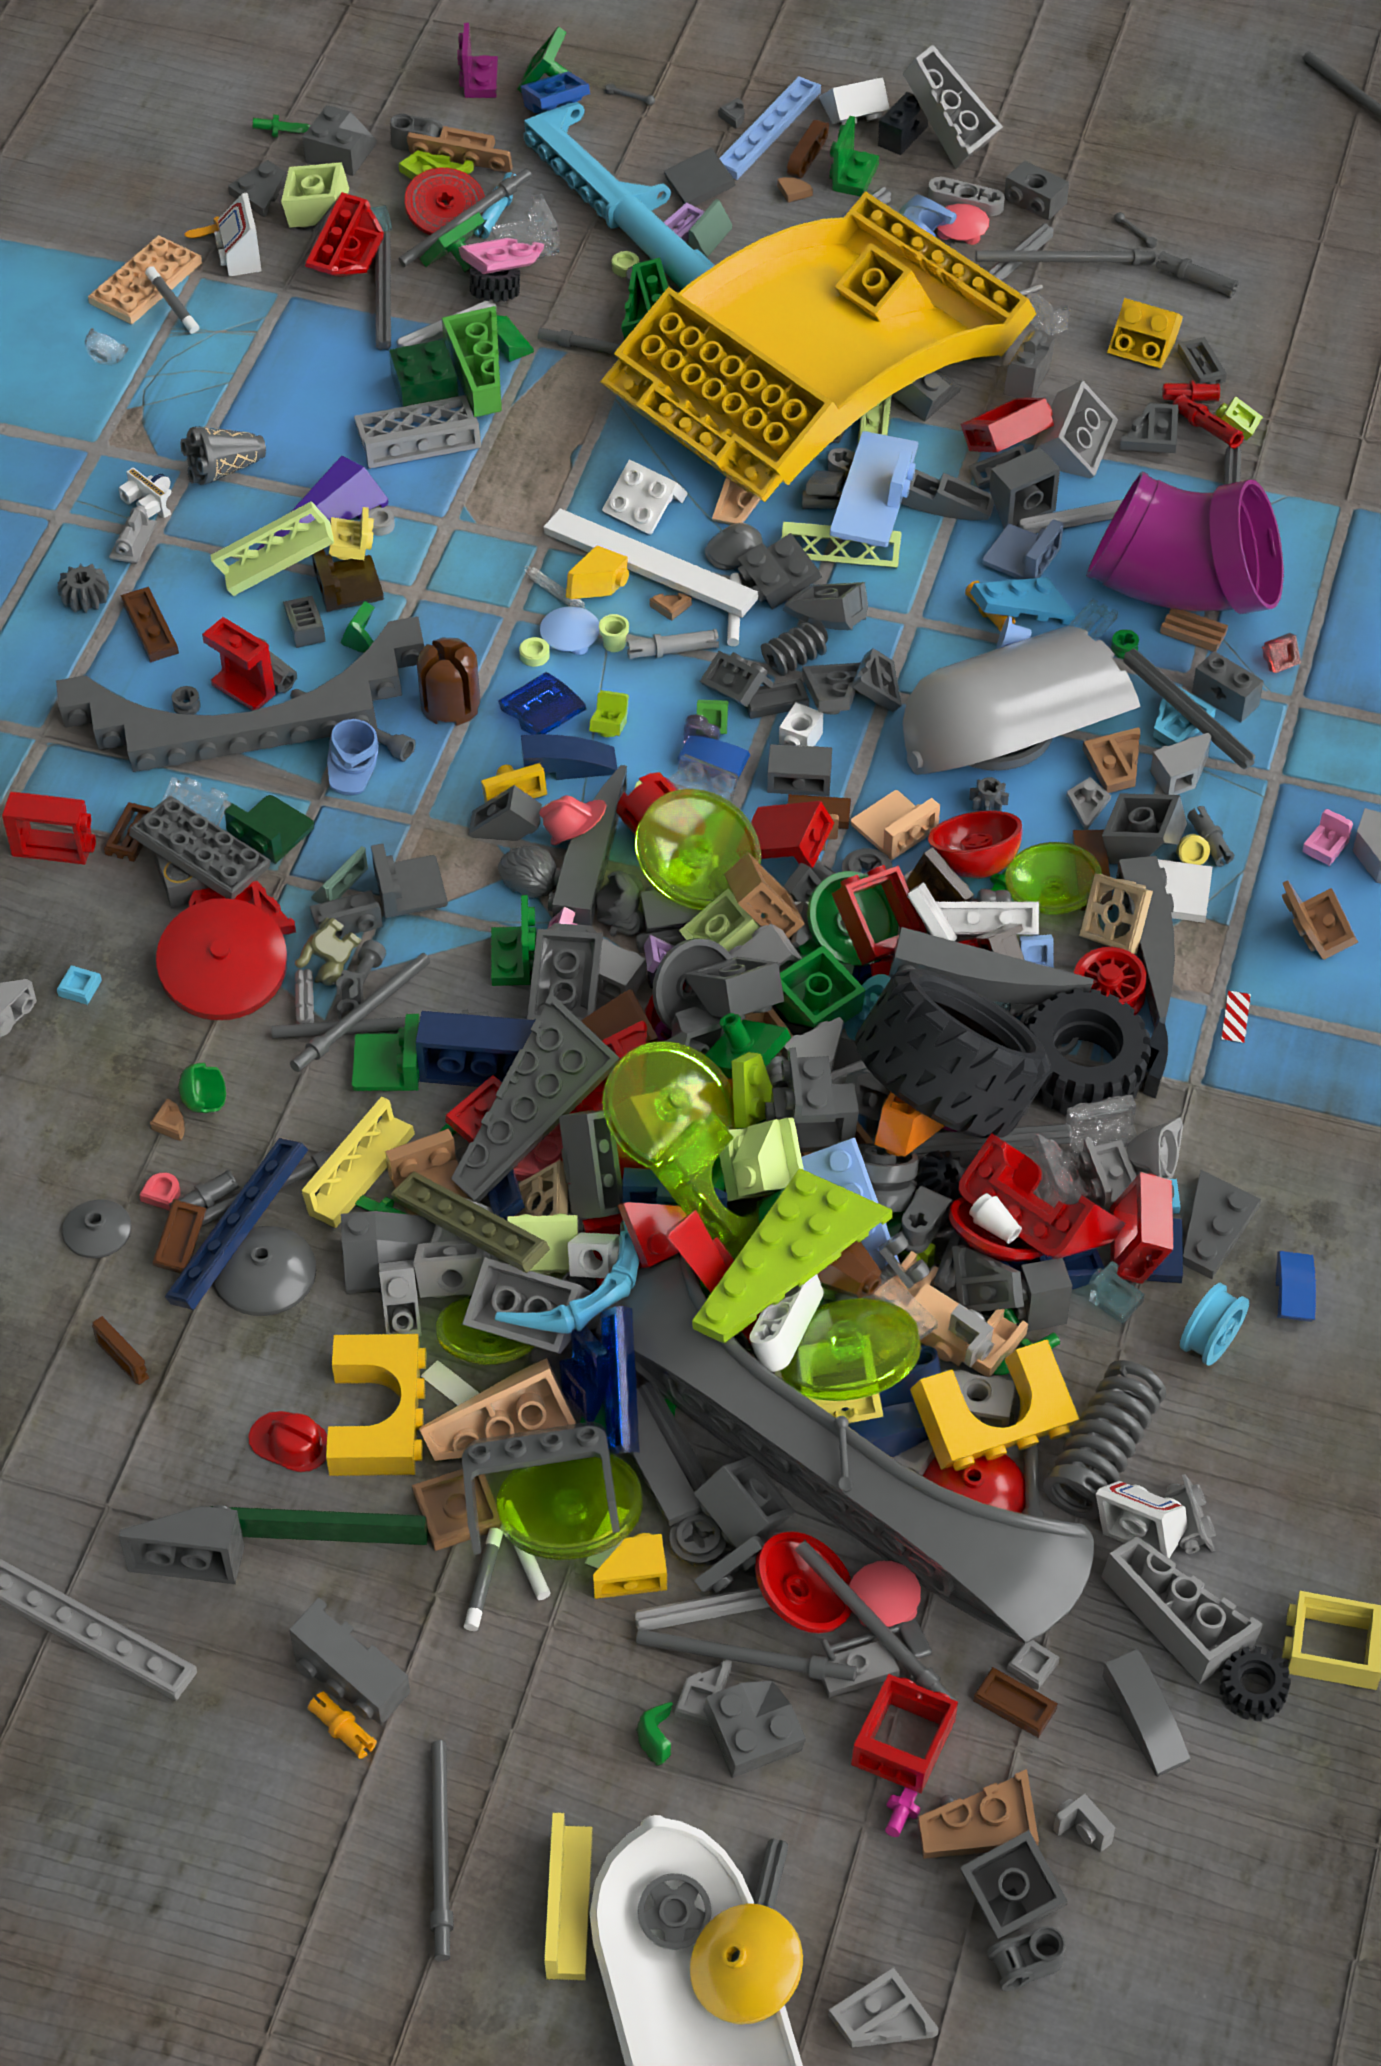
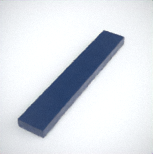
M282 1138L277 1140L166 1294L165 1298L171 1305L190 1310L195 1309L307 1153L308 1149L303 1143Z

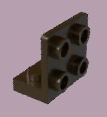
M324 549L312 554L313 570L326 612L362 605L364 601L372 603L384 600V593L371 555H366L364 560L349 559L333 562L331 554L326 555Z

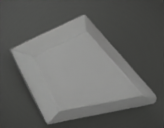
M1091 777L1068 790L1066 794L1084 829L1090 827L1111 800V795Z

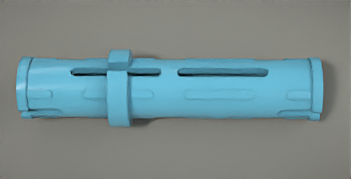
M506 173L503 177V180H505L507 177L510 178L512 176V173ZM513 194L508 198L503 197L482 213L481 216L485 222L474 232L477 237L480 236L483 230L485 231L481 239L489 237L504 208L511 204Z

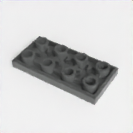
M170 795L130 828L129 836L227 899H234L270 866V859Z

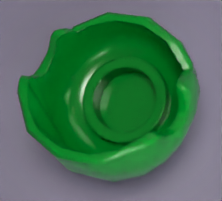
M206 1063L190 1064L182 1071L178 1091L182 1103L194 1113H211L219 1111L224 1106L226 1086L223 1076L217 1067H207Z

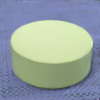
M629 251L615 254L612 257V271L618 276L626 277L627 270L633 264L639 263V257Z
M538 637L524 640L519 646L520 660L525 665L531 667L545 664L550 657L549 644L544 639Z

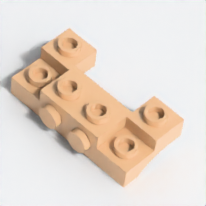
M911 1251L902 1262L901 1266L905 1271L916 1263L917 1254ZM934 1266L925 1278L915 1283L910 1289L905 1286L898 1275H893V1278L876 1290L873 1294L872 1305L901 1322L900 1328L910 1340L935 1348L940 1359L951 1361L957 1366L965 1361L966 1350L969 1344L948 1330L951 1313L959 1303L933 1287L938 1267ZM1005 1309L995 1310L987 1321L989 1325L994 1327L991 1341L994 1343L991 1352L983 1361L977 1359L971 1366L987 1377L992 1376L1004 1358H1007L1015 1350L1027 1333L1028 1323L1023 1320L1019 1326L1003 1317Z

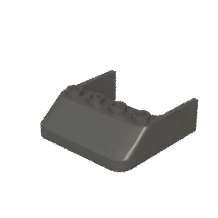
M585 1422L482 1438L469 1443L462 1454L467 1521L474 1554L481 1553L475 1476L584 1458L598 1457L602 1460L613 1533L620 1532L605 1428L596 1422Z

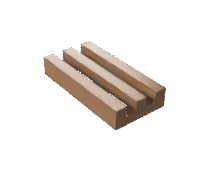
M1170 609L1165 622L1161 625L1160 633L1217 652L1227 634L1228 625L1185 610Z

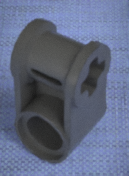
M396 114L390 119L391 145L398 150H409L407 142L409 132L439 138L443 129L442 124L434 118Z
M923 1186L919 1187L911 1204L903 1214L901 1221L903 1227L901 1232L909 1244L904 1249L905 1251L921 1253L929 1247L935 1235L944 1226L949 1217V1211L953 1204L952 1199Z
M1046 1926L1015 1938L1002 1940L991 1946L987 1950L989 1960L994 1961L1002 1978L1000 1981L1002 1990L1012 1991L1034 1980L1058 1972L1064 1962L1065 1940L1060 1931ZM1047 1945L1053 1947L1057 1952L1052 1956H1044L1037 1949Z

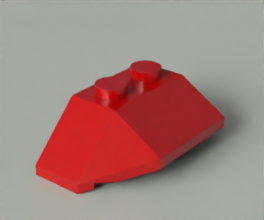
M341 192L306 261L305 267L337 277L367 273L384 238V232L372 212L367 199Z

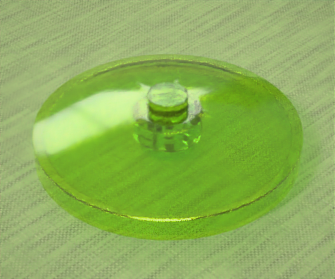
M681 789L661 796L648 808L636 831V855L648 881L667 899L690 909L703 910L728 888L731 890L724 873L746 853H749L761 864L760 843L751 822L733 803L709 791Z
M665 1041L641 1045L628 1052L617 1063L606 1081L603 1093V1110L611 1134L630 1157L652 1170L673 1174H687L701 1170L719 1157L715 1133L736 1129L733 1089L729 1081L712 1060L689 1046Z
M846 1299L819 1306L790 1363L780 1370V1374L787 1384L801 1394L814 1399L848 1401L877 1394L901 1381L916 1365L921 1352V1341L917 1324L913 1317L901 1307L877 1299Z
M610 1454L620 1532L613 1533L603 1464L600 1458L591 1457L514 1469L504 1480L498 1492L497 1513L499 1524L506 1538L514 1546L533 1556L551 1560H574L590 1557L617 1545L635 1528L643 1508L640 1481L634 1470L625 1461Z

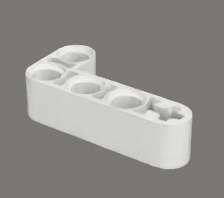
M817 1274L802 1286L796 1285L785 1293V1298L778 1304H771L765 1308L749 1338L757 1360L770 1372L781 1370L790 1363L823 1297L824 1291Z

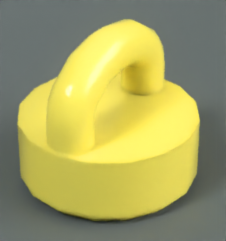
M1188 834L1180 840L1179 845H1177L1176 854L1183 863L1202 865L1209 857L1210 847L1203 837L1196 834Z

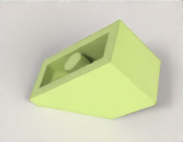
M779 1119L748 1127L732 1162L739 1197L772 1193L786 1188L789 1184L790 1175Z

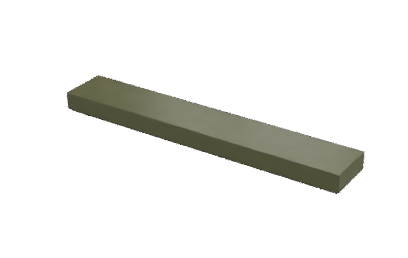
M414 1171L390 1194L394 1201L525 1273H528L550 1250L547 1242Z

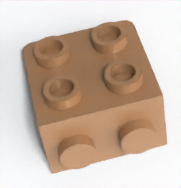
M1289 880L1282 883L1286 890V893L1281 895L1288 910L1292 912L1294 925L1300 936H1303L1311 952L1317 950L1324 960L1358 943L1332 888L1302 902Z

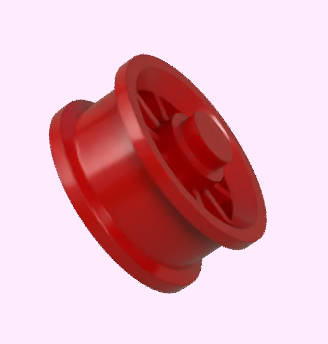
M1102 947L1088 952L1076 964L1074 974L1094 979L1091 989L1101 991L1100 994L1104 996L1112 994L1119 998V1003L1121 1004L1126 1002L1134 1009V1016L1142 1009L1146 996V970L1142 961L1136 955L1122 948Z

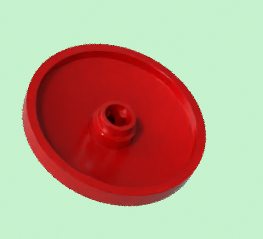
M226 898L203 901L179 913L165 928L156 952L159 980L168 997L187 1013L208 1020L237 1019L263 1007L274 997L282 985L286 975L288 960L285 940L276 922L266 912L253 904Z

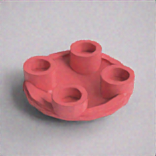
M970 204L949 205L945 208L957 215L956 220L952 224L938 226L937 235L944 240L953 239L964 241L970 245L977 244L980 241V236L989 228V218L979 207Z
M877 1561L864 1566L854 1575L849 1587L887 1627L908 1622L915 1618L921 1599V1586L916 1575L909 1568L894 1561ZM859 1619L860 1623L866 1627V1625Z

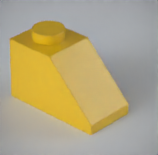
M596 545L568 572L566 598L580 599L611 596L620 586L623 587L628 580V557Z
M640 1533L634 1537L625 1538L593 1574L594 1598L667 1590V1569L662 1534Z

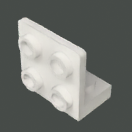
M629 459L602 510L604 513L651 535L669 502L671 503L675 499L683 503L688 493L677 482Z

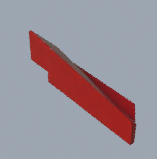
M694 1210L668 1229L666 1236L712 1293L735 1259L717 1236L713 1239L711 1238L700 1215ZM761 1312L757 1314V1319L741 1331L750 1343V1334Z

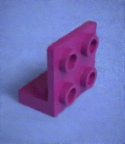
M464 23V30L458 35L459 49L457 50V61L460 70H463L459 71V87H464L465 98H496L498 56H472L470 24Z

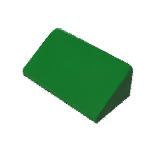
M496 315L498 348L507 360L511 362L534 353L533 347L509 317Z

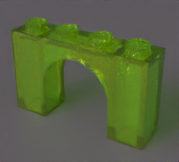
M714 1111L691 1122L650 1169L686 1215L696 1210L711 1238L713 1239L717 1236L733 1258L736 1259L760 1225L759 1208L763 1199L753 1203L742 1217L731 1213L718 1199L712 1184V1166L715 1159L734 1137Z

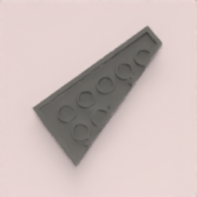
M551 992L545 1001L546 1006L539 1019L535 1020L531 1028L532 1032L523 1049L519 1050L497 1091V1098L490 1111L486 1112L482 1119V1126L474 1141L470 1142L451 1177L453 1182L477 1203L559 1124V1116L570 1114L622 1062L606 1044Z

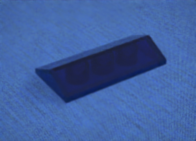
M615 1306L600 1312L605 1423L609 1454L640 1453L633 1311L629 1307Z

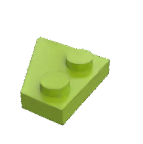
M748 1052L732 1060L734 1121L736 1128H748L766 1119L765 1102H771L773 1087L760 1053Z

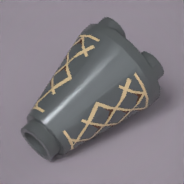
M196 426L190 428L187 437L181 439L180 442L181 452L184 456H187L189 465L188 478L192 484L204 485L258 462L259 459L264 458L266 455V445L263 437L248 432Z

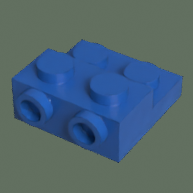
M569 71L521 86L524 106L536 114L555 109L558 105L564 106L568 102H578L582 100L583 96L590 94L589 84Z

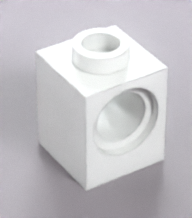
M795 703L779 727V745L815 746L823 734V712Z
M580 1232L568 1242L570 1276L605 1278L611 1272L618 1258L619 1234ZM593 1250L601 1254L603 1261L595 1257Z

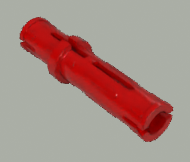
M1180 395L1174 400L1173 405H1178V413L1186 417L1191 425L1195 427L1200 426L1232 448H1237L1244 439L1243 432L1209 412L1207 406L1201 403L1197 404L1185 395Z

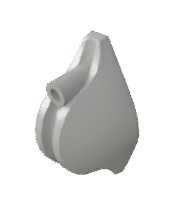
M1180 1117L1174 1118L1162 1125L1145 1129L1144 1132L1137 1135L1129 1143L1127 1154L1136 1174L1140 1172L1150 1173L1168 1180L1173 1177L1178 1162L1183 1123Z

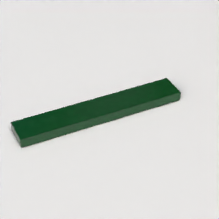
M229 1507L232 1510H237L243 1537L427 1545L428 1542L427 1520L424 1515Z

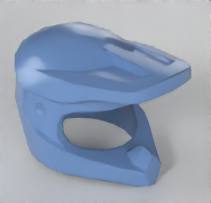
M914 195L898 212L934 237L936 235L933 231L936 227L952 224L957 217L954 212L921 195Z
M347 719L339 722L332 730L327 758L330 788L344 795L361 794L373 774L378 756V738L375 729L367 722L359 719Z

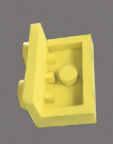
M368 507L362 508L360 521L331 517L330 524L334 543L329 545V554L341 560H364L366 549L371 550L373 542L372 530L374 519L368 518Z

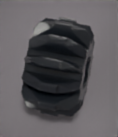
M939 1150L931 1151L925 1157L918 1160L917 1176L913 1179L917 1182L916 1190L923 1186L952 1199L954 1202L963 1197L959 1190V1182L966 1168L961 1167L960 1157L953 1158L949 1150L942 1152Z

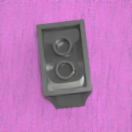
M554 923L548 929H537L527 1020L539 1019L546 1006L545 1001L550 992L580 1021L596 1010L603 941L602 933H597L593 926L560 923Z

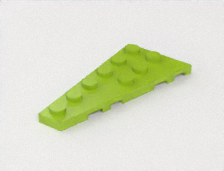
M799 1168L692 1320L693 1329L721 1343L727 1342L757 1319V1314L769 1305H776L785 1298V1293L796 1285L802 1286L841 1257V1252L855 1241L861 1242L869 1236L871 1229L879 1223L883 1225L892 1218V1209Z

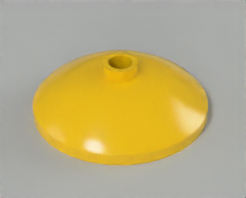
M760 1904L737 1905L715 1916L704 1927L696 1940L690 1961L692 1987L702 2006L717 2018L733 2024L757 2023L774 2015L789 2001L801 1977L803 1952L799 1936L792 1924L783 1915L770 1907ZM740 1951L738 1960L732 1962L731 1957L733 1953Z

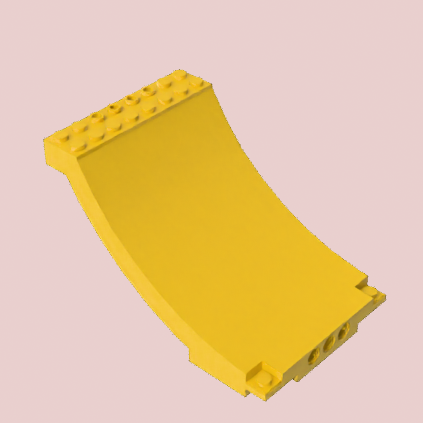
M865 191L843 218L820 219L786 228L761 238L728 256L693 280L679 293L668 287L615 351L614 355L618 360L600 382L623 399L629 407L748 493L750 491L765 502L781 482L789 485L829 443L858 418L887 397L917 379L949 364L978 357L996 355L1002 357L1037 313L1027 297Z

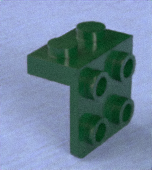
M273 795L264 797L249 812L233 803L224 810L227 832L270 859V862L274 864L280 861L314 829V821Z

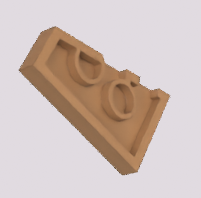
M1027 1769L1016 1773L1014 1778L998 1785L997 1783L991 1784L983 1788L982 1792L963 1800L959 1798L919 1816L918 1826L923 1859L989 1852L1028 1830L1038 1845L1039 1838Z

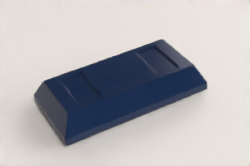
M514 1169L488 1193L493 1213L507 1221L508 1217L515 1216L525 1208Z

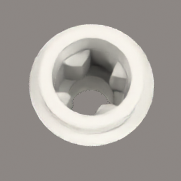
M986 1193L970 1209L969 1214L974 1218L973 1222L1005 1240L1007 1243L1015 1240L1022 1230V1227L1017 1224L1016 1220L997 1196L992 1197Z

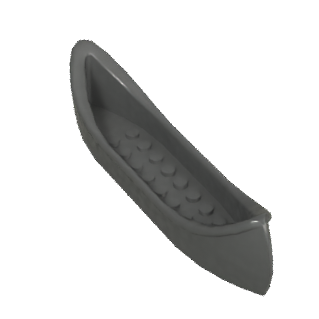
M680 1253L650 1267L639 1268L637 1270L635 1286L631 1289L629 1296L620 1299L603 1310L595 1332L596 1335L645 1381L655 1383L660 1393L672 1404L742 1457L752 1456L768 1476L883 1559L897 1562L909 1568L916 1575L919 1584L958 1609L1026 1644L1049 1631L1071 1612L1082 1595L1090 1576L1094 1556V1539L1087 1527L1080 1523L1052 1520L990 1506L940 1487L903 1466L849 1427L846 1428L848 1474L853 1482V1488L850 1492H842L838 1487V1481L841 1478L839 1434L838 1429L834 1425L836 1418L770 1372L745 1350L734 1337L725 1343H721L693 1329L692 1320L707 1298L703 1293L697 1274Z

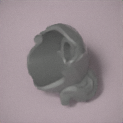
M623 871L611 872L608 875L609 882L598 893L596 905L598 910L597 921L611 926L610 936H616L617 932L626 936L637 935L644 927L643 915L638 910L640 903L639 893L644 888L642 881L635 875L627 874Z

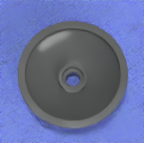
M688 939L674 946L661 960L653 981V1002L660 1020L670 1031H672L671 1025L675 1018V1013L695 1006L708 1011L687 982L685 973L731 959V954L720 944L708 939ZM686 982L685 989L683 990V984Z
M278 1226L253 1227L214 1281V1286L220 1298L238 1312L253 1316L279 1314L296 1306L310 1292L315 1282L317 1271L315 1256L306 1240L289 1229ZM262 1256H267L264 1259H257Z

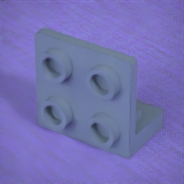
M1052 519L1047 528H1042L1038 535L1008 524L983 557L982 564L1017 579L1040 578L1061 549L1064 523Z

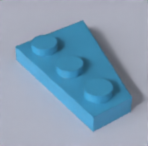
M1049 577L974 583L970 592L985 613L1018 617L1021 613L1035 615L1036 620L1045 622L1048 621L1049 617L1062 619L1061 622L1065 625H1073L1076 615Z

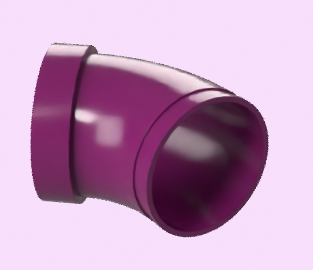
M1141 471L1109 523L1090 562L1086 576L1091 579L1094 578L1102 582V585L1128 597L1171 609L1189 611H1225L1234 609L1239 614L1274 609L1282 595L1284 565L1281 539L1273 508L1264 489L1257 481L1252 479L1221 485L1213 493H1200L1173 487L1159 479L1155 480L1148 476L1147 473Z

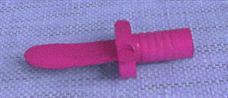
M905 1787L901 1796L891 1795L889 1797L887 1807L892 1809L893 1813L885 1829L888 1835L899 1837L906 1819H917L921 1809L914 1803L918 1792Z

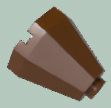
M857 1241L841 1252V1257L817 1274L822 1288L858 1299L866 1295L871 1296L881 1284V1278H879L881 1274L880 1268L863 1244Z

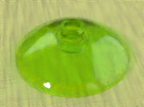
M1065 842L1040 843L1019 852L1008 865L1005 875L1006 888L1011 893L1012 899L1016 902H1039V913L1065 914L1087 905L1094 875L1102 874V870L1097 859L1082 847Z
M472 1295L449 1304L437 1318L436 1337L439 1344L449 1354L467 1363L476 1365L505 1364L521 1358L535 1347L463 1325Z

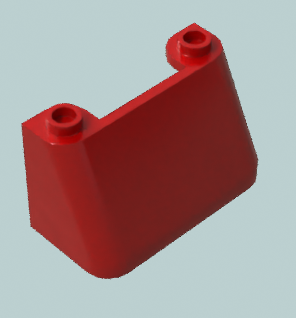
M992 1133L959 1182L961 1195L971 1204H974L986 1193L992 1197L997 1196L1016 1220L1017 1224L1022 1227L1018 1237L1053 1259H1060L1105 1246L1118 1236L1126 1224L1083 1195L1076 1204L1067 1205L1058 1201L1055 1207L1049 1205L1033 1194L1042 1179L1040 1166L1034 1160Z

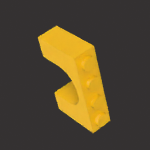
M418 1334L334 1335L332 1369L335 1384H380L392 1389L401 1400L396 1411L389 1418L378 1424L370 1426H328L326 1460L329 1476L415 1475L416 1461H422L423 1458L422 1439H417V1430L424 1426V1409L418 1408L419 1399H425V1378H420V1369H426L427 1365L426 1348H420Z
M1048 1340L1016 1349L1005 1359L1020 1398V1413L1013 1426L997 1428L979 1421L968 1409L953 1369L920 1379L910 1389L941 1470L951 1466L954 1467L955 1471L962 1470L975 1464V1458L986 1456L987 1460H992L1007 1453L1006 1448L1017 1445L1019 1450H1023L1038 1444V1438L1049 1435L1050 1440L1070 1433L1069 1427L1077 1422L1079 1417Z

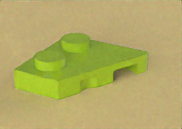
M418 150L399 163V172L412 180L420 173L434 168H452L470 174L474 171V164L471 160H465L464 164L454 163L450 161V156L433 155L429 152Z

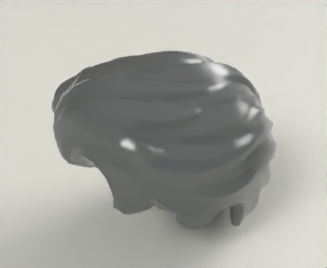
M539 846L517 847L504 854L498 864L499 874L506 887L510 888L513 892L517 891L522 895H528V898L547 896L555 889L554 878L557 865L545 849Z

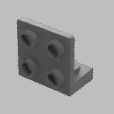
M383 843L371 846L373 868L385 918L446 907L448 905L435 855L394 862L392 855L386 856Z

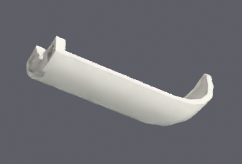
M660 1815L645 1818L639 1827L627 1834L607 1855L595 1880L590 1908L593 1945L625 2065L803 2066L785 2005L771 2017L752 2024H733L717 2018L702 2006L692 1987L690 1961L695 1943L683 1949H666L654 1944L642 1931L638 1920L640 1897L653 1880L666 1874L687 1875L702 1885L710 1899L711 1920L728 1908L741 1904H754L741 1872L725 1850L706 1833L681 1821L666 1819ZM667 1881L665 1883L671 1889L676 1890L684 1882ZM650 1893L645 1902L644 1912L654 1906ZM698 1893L694 1905L705 1912L703 1900ZM650 1929L655 1936L665 1941L662 1929ZM687 1929L683 1941L692 1938L699 1930ZM740 1951L733 1953L731 1957L732 1962L738 1960Z

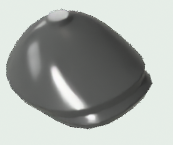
M745 523L730 525L712 537L705 548L706 558L714 567L720 570L739 568L741 564L738 558L762 543V536L751 525Z

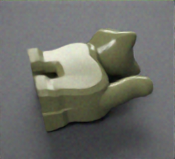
M324 918L319 925V929L309 936L300 957L295 960V965L298 968L305 967L309 963L312 954L325 960L326 963L320 967L314 982H321L326 986L336 984L337 979L341 977L344 965L348 961L352 949L357 947L362 941L352 932L345 934L341 940L337 938L335 933L344 926L334 918Z

